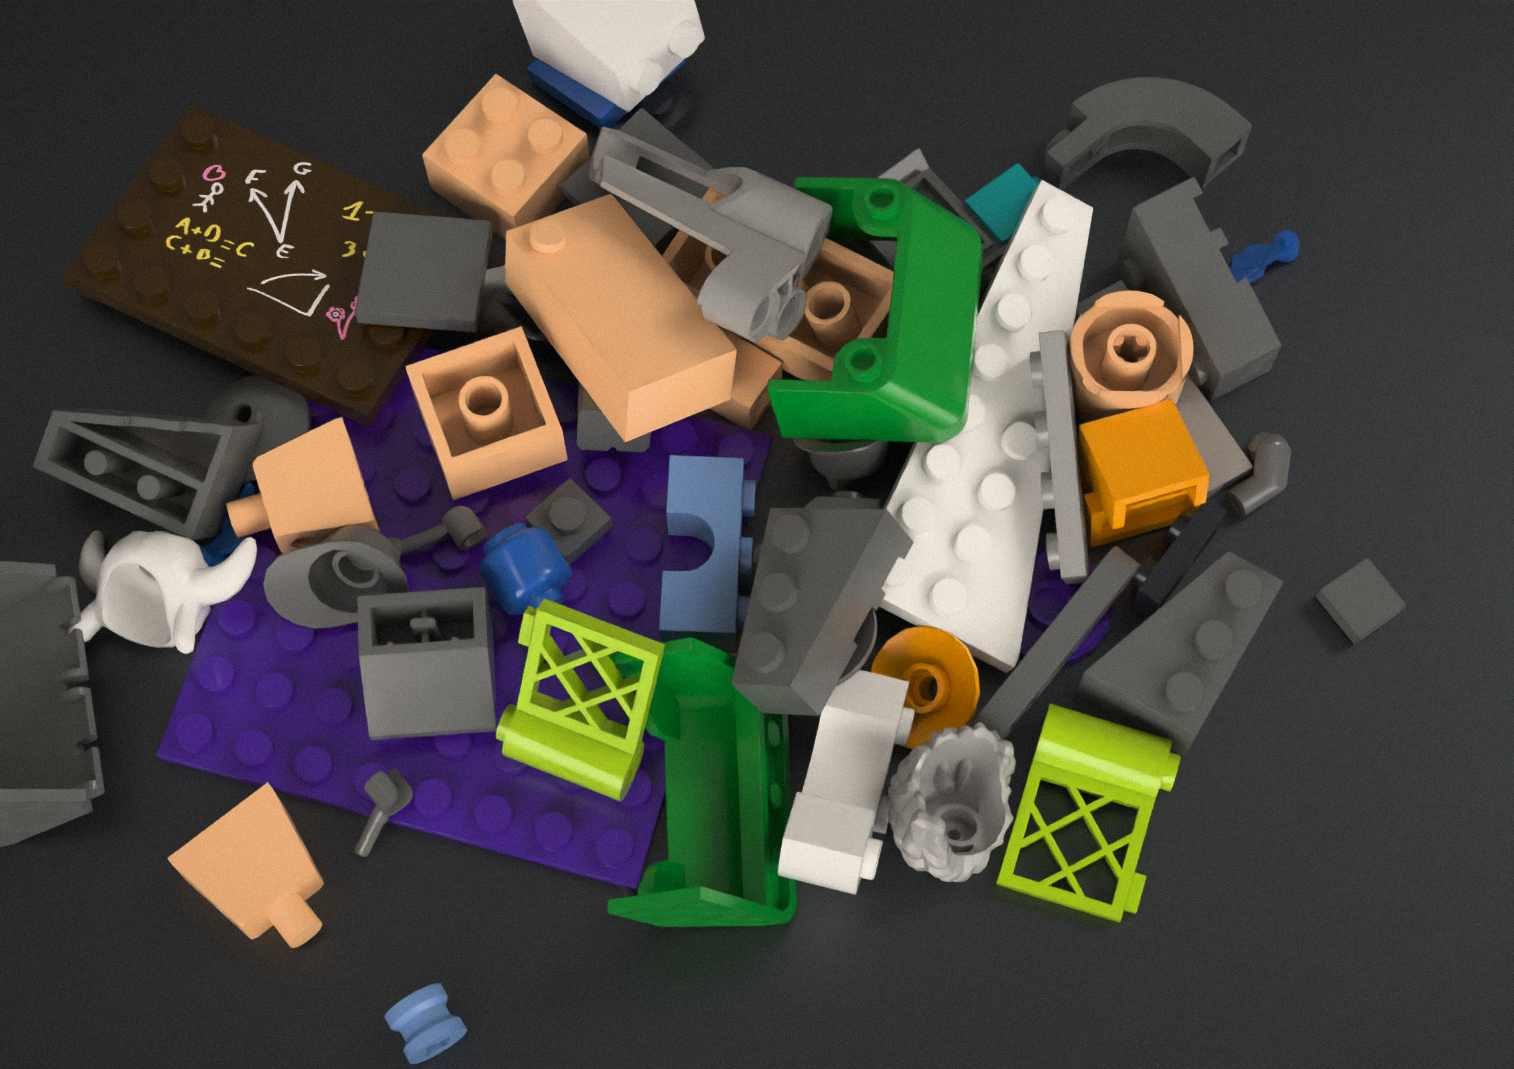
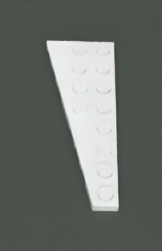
M1043 180L1034 188L978 306L966 425L957 436L948 441L939 443L914 442L883 509H887L914 543L906 558L898 557L881 588L886 595L879 607L917 627L927 625L951 632L968 647L971 655L1005 673L1015 667L1020 654L1044 509L1041 491V472H1049L1051 466L1049 448L1039 449L1037 442L1035 412L1046 411L1044 387L1033 388L1030 352L1040 351L1039 332L1064 330L1067 340L1070 342L1093 207Z

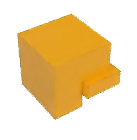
M1172 399L1079 425L1078 450L1086 535L1089 548L1173 525L1184 509L1194 514L1201 504L1206 503L1210 474Z

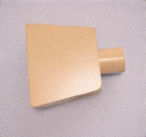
M342 417L334 419L258 456L252 462L261 493L226 503L237 538L271 528L282 554L296 548L321 543L334 530L347 525H364L379 531L352 442Z
M268 782L167 858L190 885L251 940L259 937L274 925L291 948H296L311 939L322 927V922L305 900L320 890L324 885V881L285 806Z

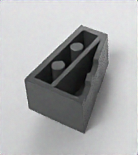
M1192 177L1133 207L1118 258L1117 270L1120 279L1128 290L1153 294L1165 301L1164 307L1169 309L1177 318L1180 314L1187 323L1193 339V358L1188 375L1197 387L1201 386L1210 401H1213L1270 371L1280 350L1281 343L1247 277L1239 282H1236L1219 250L1228 245L1229 242L1221 227L1211 232L1208 229L1194 202V198L1203 192L1195 177Z
M94 408L53 410L32 467L184 538L191 540L219 536L222 532V521L228 515L226 503L235 501L264 424Z
M770 508L731 682L761 713L820 716L858 646L853 641L869 610L877 611L886 595L881 588L898 557L905 559L914 543L887 509Z
M1228 551L1084 671L1075 695L1134 729L1172 740L1171 750L1185 757L1284 581Z

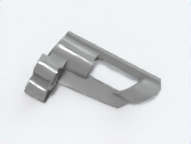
M602 127L590 162V181L599 184L600 187L727 255L710 273L700 290L697 304L702 306L703 317L752 342L761 340L766 334L782 341L787 339L799 325L806 307V293L796 287L799 278L803 279L808 274L819 254L824 239L831 229L829 224L833 207L746 167H727L707 171L622 131ZM639 157H644L727 196L709 203L636 169Z

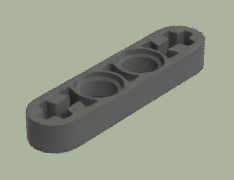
M1113 547L989 700L971 727L981 722L988 730H996L1001 739L1005 740L1121 595L1139 570L1141 564L1119 547Z

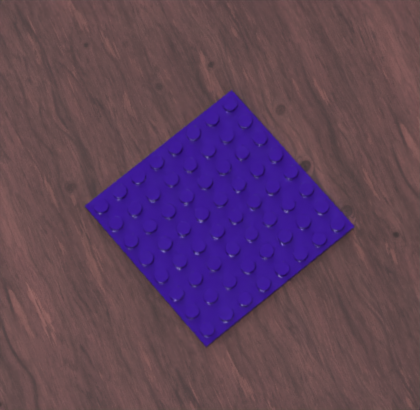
M424 347L414 363L446 352ZM407 373L371 427L306 398L311 410L310 431L334 419L343 418L379 531L385 537H396L401 540L431 529L433 526L442 523L443 516L457 506H465L471 509L487 530V538L469 550H459L450 537L441 543L437 542L408 554L400 555L401 569L406 575L409 587L408 592L485 587L493 614L497 727L506 707L509 704L517 706L529 647L518 643L523 614L509 615L501 609L480 575V563L486 555L483 547L487 541L511 525L517 523H524L526 525L525 517L566 480L571 478L612 518L613 527L570 565L572 577L566 588L561 592L565 597V601L561 605L660 642L659 625L663 571H691L705 564L712 555L711 548L698 538L668 535L666 510L670 455L744 458V480H756V498L773 442V436L691 415L652 431L650 448H647L645 452L617 451L615 447H611L608 451L581 450L577 446L578 386L542 377L563 431L568 460L453 500L414 397ZM742 517V537L745 535L750 517ZM271 528L250 536L256 540L257 545L256 560L252 573L237 594L229 600L213 604L156 756L159 759L260 787L268 782L274 791L369 817L376 804L364 790L366 782L378 771H384L388 775L391 769L396 768L410 785L413 791V798L402 810L391 815L387 822L615 885H624L635 890L638 889L666 796L664 740L650 735L646 729L644 730L642 738L645 745L643 756L634 781L622 801L607 797L503 756V741L496 739V731L371 740L368 731L359 663L358 622L337 627L314 629L294 624L279 615L267 601L263 583L267 568L279 555H282V552ZM551 626L550 635L564 656L583 649L573 633ZM591 661L573 668L588 692L607 685ZM556 674L540 680L538 692L560 701L571 698ZM616 697L597 704L607 719L628 727L630 718Z

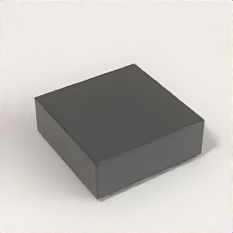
M1368 557L1324 586L1316 595L1319 602L1353 644H1356L1400 614L1407 605Z

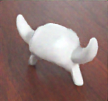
M93 531L85 541L80 554L79 574L88 590L96 594V598L80 613L81 621L68 628V634L75 628L81 629L85 643L104 626L124 639L137 644L155 648L176 646L177 650L184 654L193 652L195 634L201 629L210 613V605L229 600L242 589L250 577L257 554L256 540L252 537L244 539L225 561L216 566L209 567L203 558L199 545L189 538L175 535L169 531H133L128 536L121 538L106 557L105 537L101 531Z

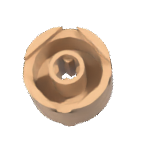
M1118 291L1106 294L1095 301L1094 306L1078 318L1070 337L1069 361L1074 406L1080 419L1088 423L1172 399L1176 405L1191 366L1193 339L1187 323L1180 314L1177 318L1169 309L1164 307L1165 301L1146 292Z

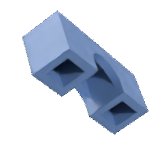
M670 455L666 510L668 535L698 538L711 548L712 555L705 564L691 571H663L659 625L661 643L693 637L724 652L736 654L737 633H743L750 596L739 595L740 574L752 575L753 538L742 537V517H754L756 480H744V458Z

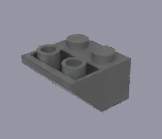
M485 587L357 596L359 663L368 731L371 740L497 731L493 614Z

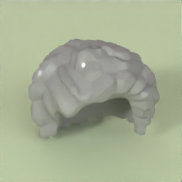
M981 722L976 723L972 727L964 725L959 730L955 727L943 728L941 731L932 732L929 741L914 747L910 755L906 756L899 763L898 772L892 776L891 786L888 788L889 799L892 802L888 812V820L894 832L893 838L896 846L902 852L906 863L916 871H927L935 878H940L941 881L964 882L972 874L980 873L987 865L991 850L1003 844L1005 832L1013 821V815L1008 804V798L1011 794V788L1008 785L1010 783V775L1015 771L1016 760L1013 756L1014 748L1012 743L1002 740L996 730H988Z

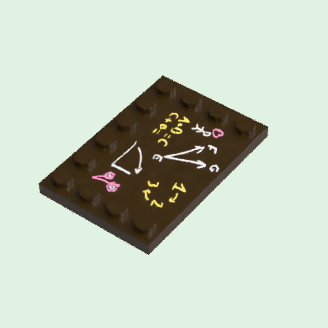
M191 104L63 273L68 287L275 384L288 388L363 425L371 427L406 375L405 366L414 363L436 330L357 323L355 308L373 212L446 216Z

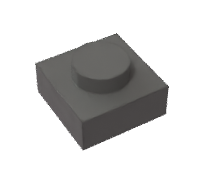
M571 478L566 480L525 517L528 528L541 527L551 535L569 565L576 561L613 527L612 518Z

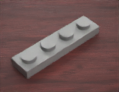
M1064 330L1039 332L1040 351L1030 352V370L1033 388L1044 387L1046 411L1035 412V425L1039 449L1049 448L1051 471L1041 472V491L1044 509L1055 508L1057 532L1046 533L1048 563L1050 570L1060 569L1061 578L1066 585L1084 583L1090 576L1073 385L1069 361V342Z

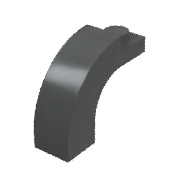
M1137 77L1111 82L1087 92L1072 102L1067 128L1054 136L1044 150L1046 158L1041 180L1063 191L1105 156L1121 150L1142 149L1153 151L1169 158L1191 178L1195 177L1197 183L1203 188L1243 154L1252 124L1224 100L1186 82L1158 77Z

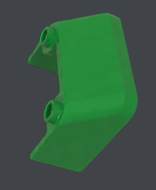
M796 177L794 186L796 190L833 207L829 224L831 229L825 238L829 240L897 241L887 337L859 338L845 344L835 356L831 381L769 379L767 391L782 438L930 443L944 442L954 438L963 430L968 419L983 262L981 238L978 231L965 220L895 179Z
M693 637L663 642L662 644H665V649L645 729L650 735L664 740L668 860L653 862L647 867L644 877L639 883L637 896L608 900V913L660 927L765 926L787 923L795 913L797 902L796 880L778 875L783 836L792 810L788 714L761 713L731 684L737 657ZM619 651L608 655L622 676L628 678L641 673L643 660Z

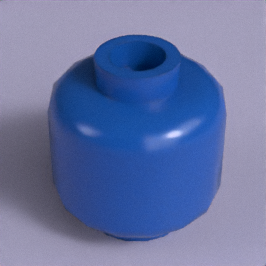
M517 523L503 529L484 545L483 551L486 555L481 560L479 572L499 606L507 614H524L528 606L538 608L544 598L558 604H562L565 601V597L561 592L570 582L572 569L551 535L544 528H527L524 523Z

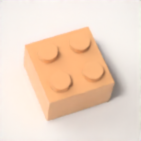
M497 74L488 81L422 154L431 190L475 220L491 221L492 231L504 240H506V231L550 216L566 198L562 193L560 185L590 158L587 134Z
M522 326L405 366L414 397L453 500L568 460L562 428Z

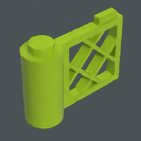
M544 598L538 608L528 606L523 614L518 643L528 646L529 649L517 706L509 704L504 710L497 727L496 739L503 741V756L607 797L622 801L634 781L643 756L645 745L642 738L665 644ZM551 626L573 633L583 649L564 656L550 635ZM619 651L643 660L641 673L624 679L608 655ZM591 661L607 685L588 692L573 668ZM556 674L571 698L560 701L538 692L540 680ZM616 697L630 718L628 727L607 719L597 704Z
M1050 703L996 885L1118 923L1121 921L1124 911L1136 914L1147 876L1135 873L1154 802L1159 789L1171 791L1181 759V755L1170 752L1172 740ZM1040 780L1066 787L1078 810L1046 826L1034 804ZM1079 792L1089 794L1100 799L1086 806ZM1110 802L1138 809L1131 834L1110 845L1106 842L1091 815V812ZM1031 815L1039 831L1024 838ZM1083 817L1100 850L1068 866L1051 833ZM1042 838L1061 870L1040 882L1013 874L1019 851ZM1128 845L1122 867H1120L1113 852ZM1105 857L1117 879L1111 904L1085 897L1073 873ZM1065 878L1072 892L1050 885Z

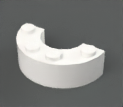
M858 670L850 679L833 690L821 713L802 793H796L783 836L778 866L779 876L854 895L857 893L861 878L874 879L883 841L873 839L872 835L873 831L886 834L889 823L888 812L892 802L888 795L883 794L893 749L895 744L907 747L915 709L904 707L909 685L908 681Z

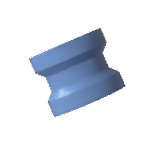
M441 983L432 984L413 992L396 1003L384 1016L391 1030L402 1034L405 1040L403 1052L410 1064H417L438 1055L459 1041L467 1032L461 1018L451 1015L447 1009L448 995Z

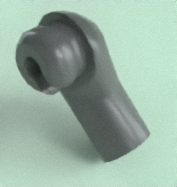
M1261 431L1255 434L1249 442L1248 449L1252 451L1250 458L1254 460L1253 475L1226 493L1229 505L1241 517H1245L1281 493L1287 486L1291 449L1285 438L1279 434Z

